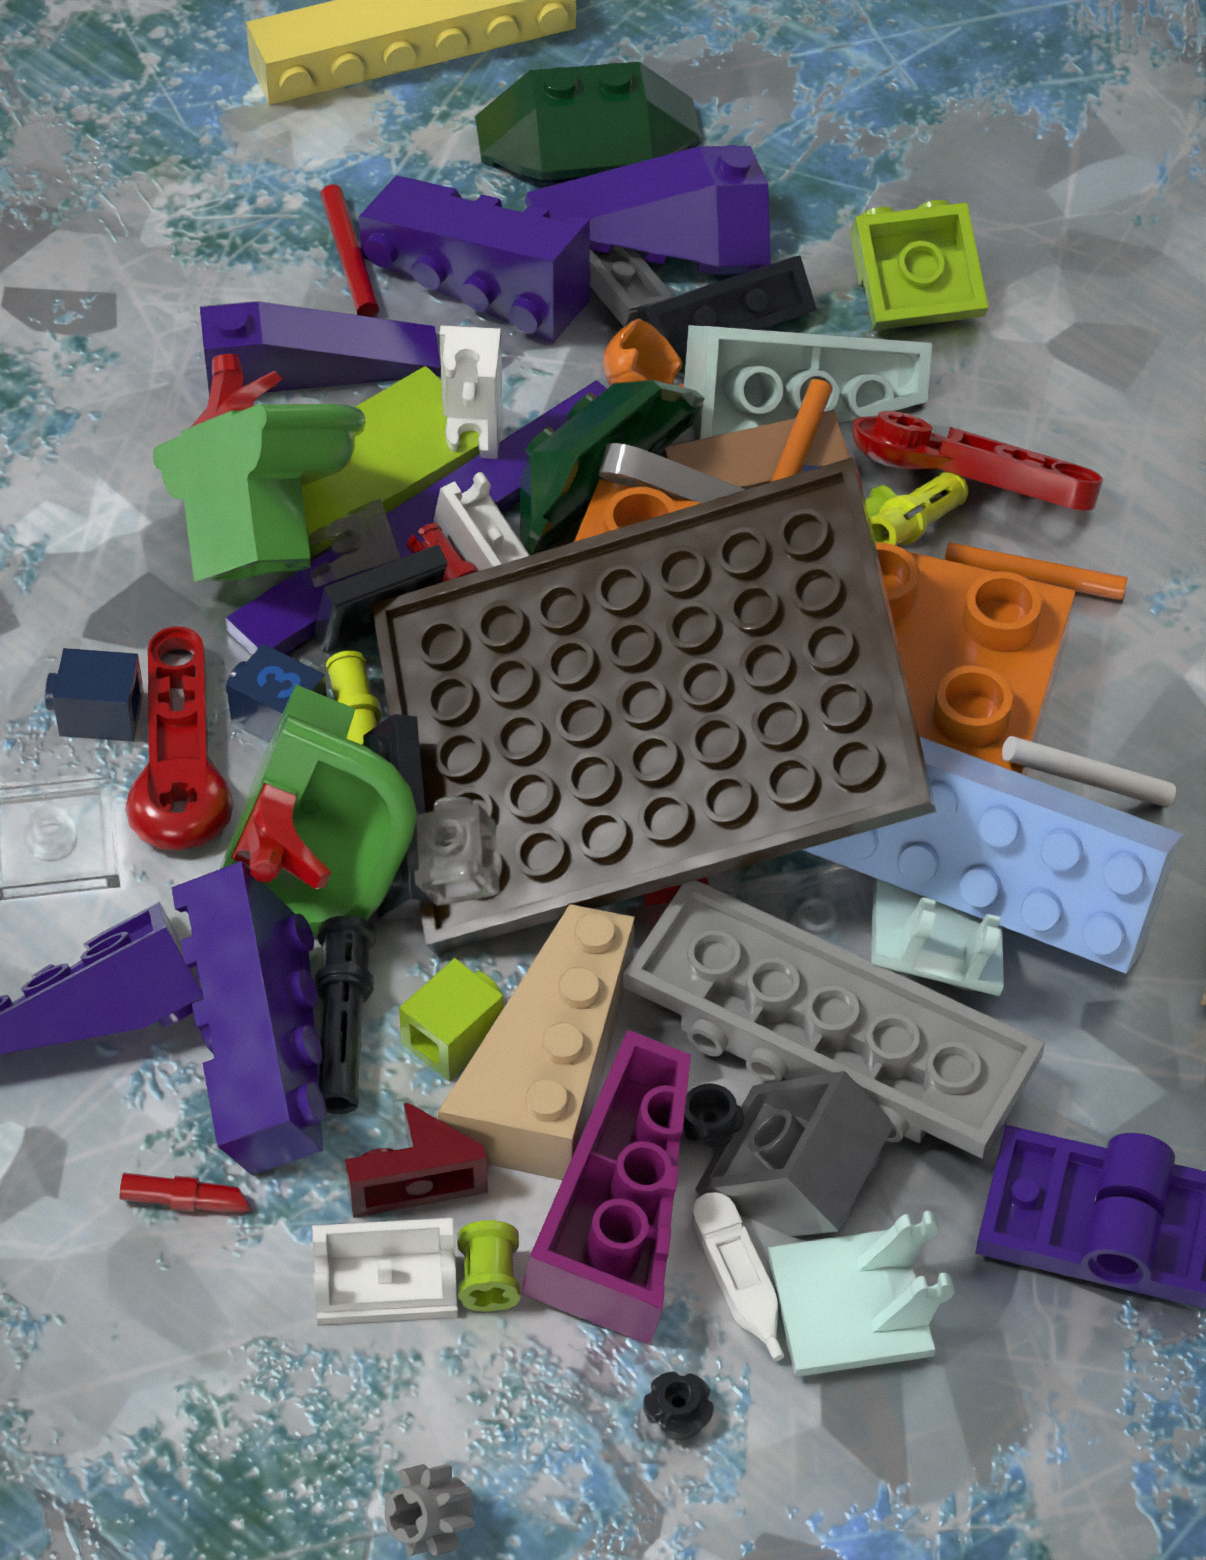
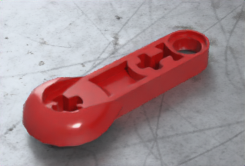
M882 411L879 412L878 416L859 417L853 420L852 433L857 448L871 460L900 470L937 468L1060 506L1083 511L1093 510L1096 507L1104 481L1100 474L1089 468L950 427L948 436L945 438L932 432V426L925 420L907 413Z
M173 626L157 632L149 641V761L130 786L125 811L129 827L142 841L159 849L182 851L202 846L219 836L231 820L234 801L228 782L208 756L206 661L202 638L194 630L187 627ZM174 649H185L194 655L189 662L179 666H169L160 660L165 653ZM172 688H183L185 702L181 711H171L173 707ZM187 801L185 811L179 813L172 812L174 802Z

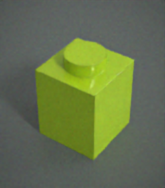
M456 958L452 959L399 1007L401 1044L450 1082L467 1067L502 1012L504 998L499 986L487 974L481 971L474 973Z

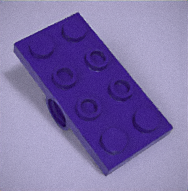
M1005 1124L975 1254L1206 1309V1171L1175 1164L1176 1157L1172 1148L1162 1140L1146 1134L1123 1133L1116 1135L1109 1140L1107 1148Z

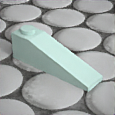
M688 325L684 386L685 388L698 391L705 398L692 424L695 440L796 418L810 381L813 379L826 381L832 386L833 390L825 411L834 410L839 425L851 422L859 417L878 416L879 412L896 411L928 402L932 343Z

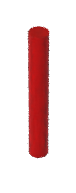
M336 184L327 185L321 190L320 196L357 315L374 317L379 312V306L342 188Z

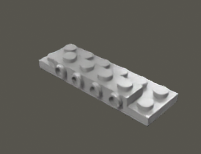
M697 880L683 883L623 973L624 988L682 1015L681 1029L687 1032L688 1040L696 1049L710 1056H719L723 1050L746 1060L748 1070L765 1083L779 1082L783 1078L791 1080L846 1071L889 1117L890 1122L894 1125L886 1140L889 1142H899L905 1136L920 1143L927 1132L983 1159L1043 1057L1045 1042L891 970L872 965L871 961Z

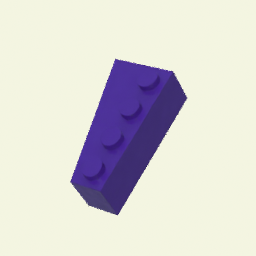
M398 175L390 181L359 215L360 245L363 258L371 261L378 267L394 271L418 282L427 289L443 293L467 304L476 311L485 312L514 325L525 333H531L553 344L590 301L589 218L572 215L567 222L551 219L549 209L529 205L524 212L503 208L500 198L482 194L476 201L463 199L455 188Z
M242 861L171 887L175 910L181 913L186 911L189 915L192 936L181 940L184 963L189 968L195 967L203 993V1000L192 1003L195 1025L200 1030L207 1048L214 1055V1059L202 1064L217 1147L251 1175L323 1151L321 1122L325 1121L327 1110L318 1083L317 1064L322 1061V1047L314 1027L313 1007H316L318 1004V992L310 972L309 952L314 949V937L308 921L302 914H295L263 882H258L251 876L250 869Z

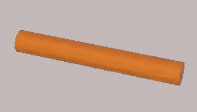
M820 379L810 381L771 482L800 473L833 390L832 386L826 381Z
M948 542L944 559L995 572H1013L1029 580L1120 601L1124 600L1128 577L951 542Z

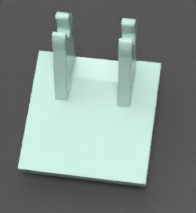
M875 878L873 884L871 964L888 968L901 975H916L948 983L964 991H980L1000 996L1004 987L1002 926L999 925L1001 917L986 914L984 919Z
M925 1211L922 1222L917 1225H912L909 1214H905L898 1218L889 1230L768 1247V1258L795 1377L934 1356L935 1347L929 1324L939 1305L948 1301L955 1293L952 1278L947 1273H940L938 1283L927 1287L925 1276L915 1277L913 1263L924 1242L933 1239L939 1232L934 1213Z

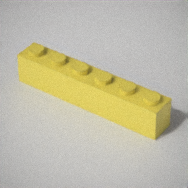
M333 0L247 21L249 62L268 104L272 105L576 29V0Z

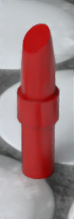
M123 1173L120 1200L170 1206L171 1210L195 1212L196 1209L242 1213L252 1211L251 1205L239 1187L200 1182L199 1178L175 1175L174 1179L133 1173Z

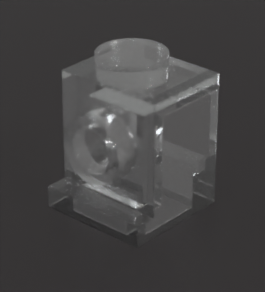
M449 796L441 798L434 803V812L417 814L419 870L414 871L415 883L437 906L500 895L496 822L479 803L473 804L472 800L466 797Z

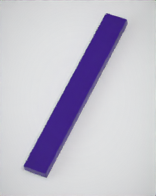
M595 380L500 441L497 459L481 458V455H478L311 562V568L297 571L227 616V631L252 655L263 643L283 654L288 653L314 636V628L325 586L413 554L406 547L407 542L412 535H415L420 542L424 541L418 530L427 524L435 523L433 520L440 488L455 481L461 493H464L474 484L473 478L478 472H482L491 484L489 495L501 513L520 502V477L529 458L525 453L529 443L545 428L550 426L554 431H557L568 422L567 414L586 394L591 392L598 397L607 388L598 380Z

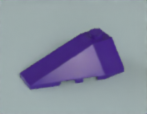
M698 146L527 192L525 197L527 207L531 205L549 209L551 219L567 222L572 215L589 218L590 250L608 253L615 246L646 252L645 261L664 264L666 256L697 262V271L715 275L742 274L771 264L768 182L751 146Z
M263 301L200 306L209 395L213 379L212 359L221 354L239 355L244 377L242 386L267 373L276 371L283 380L278 382L276 387L265 393L402 380L424 366L429 368L436 376H441L435 326Z
M158 902L85 942L83 945L87 951L81 955V961L71 967L68 963L57 966L49 964L31 975L33 978L21 988L24 996L12 1002L9 995L0 996V1054L143 1029L159 1021L162 1027H166L192 1014V1003L203 997L201 984L194 968L185 966L181 942L162 904Z

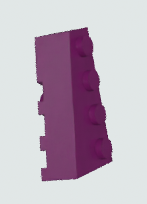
M627 1030L529 1256L520 1292L522 1295L650 1346L663 1310L664 1281L670 1248L671 1219L678 1178V1157L680 1139L683 1132L691 1054Z

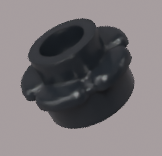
M708 1083L698 1085L687 1093L682 1137L693 1144L700 1143L708 1148H717L728 1144L733 1138V1133L741 1130L744 1123L743 1110L736 1104L734 1095L727 1088L718 1084ZM706 1118L716 1119L713 1123H707L704 1121V1119Z
M674 1371L661 1374L652 1381V1391L646 1394L643 1399V1411L647 1420L652 1423V1426L660 1435L671 1440H686L694 1437L710 1422L713 1416L714 1404L708 1398L710 1396V1388L702 1378L692 1373L681 1376ZM680 1398L686 1404L681 1408L673 1406L672 1401Z

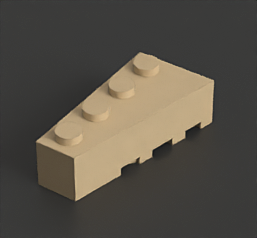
M570 904L440 1107L438 1120L482 1144L486 1152L487 1165L563 1180L592 1113L626 988L623 987V973L634 958L635 917Z

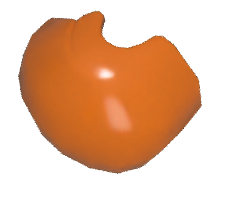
M641 319L631 321L622 328L607 344L603 353L604 374L609 386L614 383L655 380L673 385L674 379L683 364L668 340L653 325Z

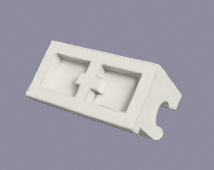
M441 325L439 336L443 416H447L446 444L452 452H456L460 445L459 435L465 431H474L480 435L478 437V445L481 458L497 459L503 412L501 328Z
M478 472L473 478L474 484L464 493H461L455 481L440 488L433 521L438 523L443 534L464 562L470 561L478 571L530 556L490 497L491 484L484 473Z
M453 1218L312 1225L315 1265L313 1278L318 1325L458 1318Z

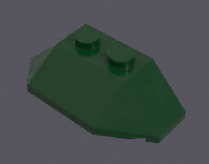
M641 62L529 70L475 116L482 163L492 166L499 164L512 172L540 180L586 177L700 145V132L693 98Z
M655 380L614 383L598 397L591 392L582 397L567 414L566 418L569 421L557 431H554L550 426L542 430L525 450L529 458L520 477V541L528 553L533 555L544 551L585 516L599 479L604 480L598 474L607 444L619 443L630 445L658 455L664 450V447H667L692 426L705 398L696 390Z

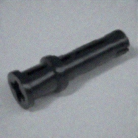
M355 916L328 918L319 925L317 935L318 943L323 947L322 968L315 975L318 996L323 1001L320 1039L322 1061L319 1063V1090L323 1095L327 1113L331 1114L351 1113L358 1108L363 1003L368 1000L374 991V976L368 971L369 950L376 944V928L371 922ZM347 935L352 936L351 941H346ZM340 1031H342L341 1062H339Z

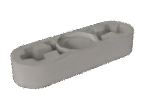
M609 443L606 445L598 474L606 481L631 487H649L659 490L666 495L700 503L746 490L646 450L619 443Z

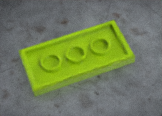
M426 366L356 405L355 407L364 413L366 424L364 431L355 437V450L350 462L334 475L301 486L310 558L407 502L480 455L478 437L480 435L474 431H465L459 435L460 445L456 452H452L446 444L447 416H443L441 380Z

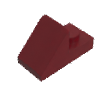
M404 1103L405 1133L408 1148L398 1150L378 1148L370 1150L360 1157L345 1159L348 1196L353 1218L488 1193L487 1157L484 1146L410 1103Z

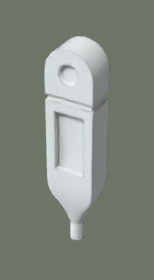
M706 1193L700 1196L694 1203L692 1225L701 1248H704L706 1259L736 1323L742 1329L754 1334L765 1343L773 1361H779L784 1358V1353L777 1340L778 1301L775 1290L745 1226H742L743 1221L735 1204L722 1193Z

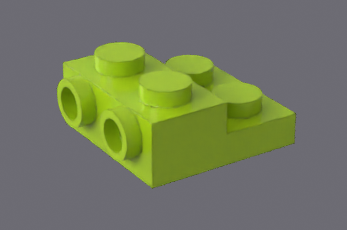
M932 200L919 205L916 209L894 211L891 207H876L865 211L860 216H855L849 236L859 287H865L873 331L985 317L989 306L967 202L950 204L946 200Z

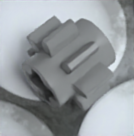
M421 1464L400 1470V1481L404 1488L385 1492L384 1494L386 1500L384 1513L388 1532L398 1541L406 1544V1552L409 1556L430 1551L433 1556L459 1549V1540L455 1532L472 1528L475 1525L472 1519L474 1504L471 1488L467 1487L460 1479L452 1476V1465L450 1464L432 1468Z

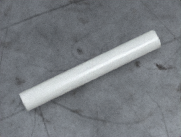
M1010 736L1003 745V760L1163 807L1170 806L1176 795V787L1171 782L1028 740Z

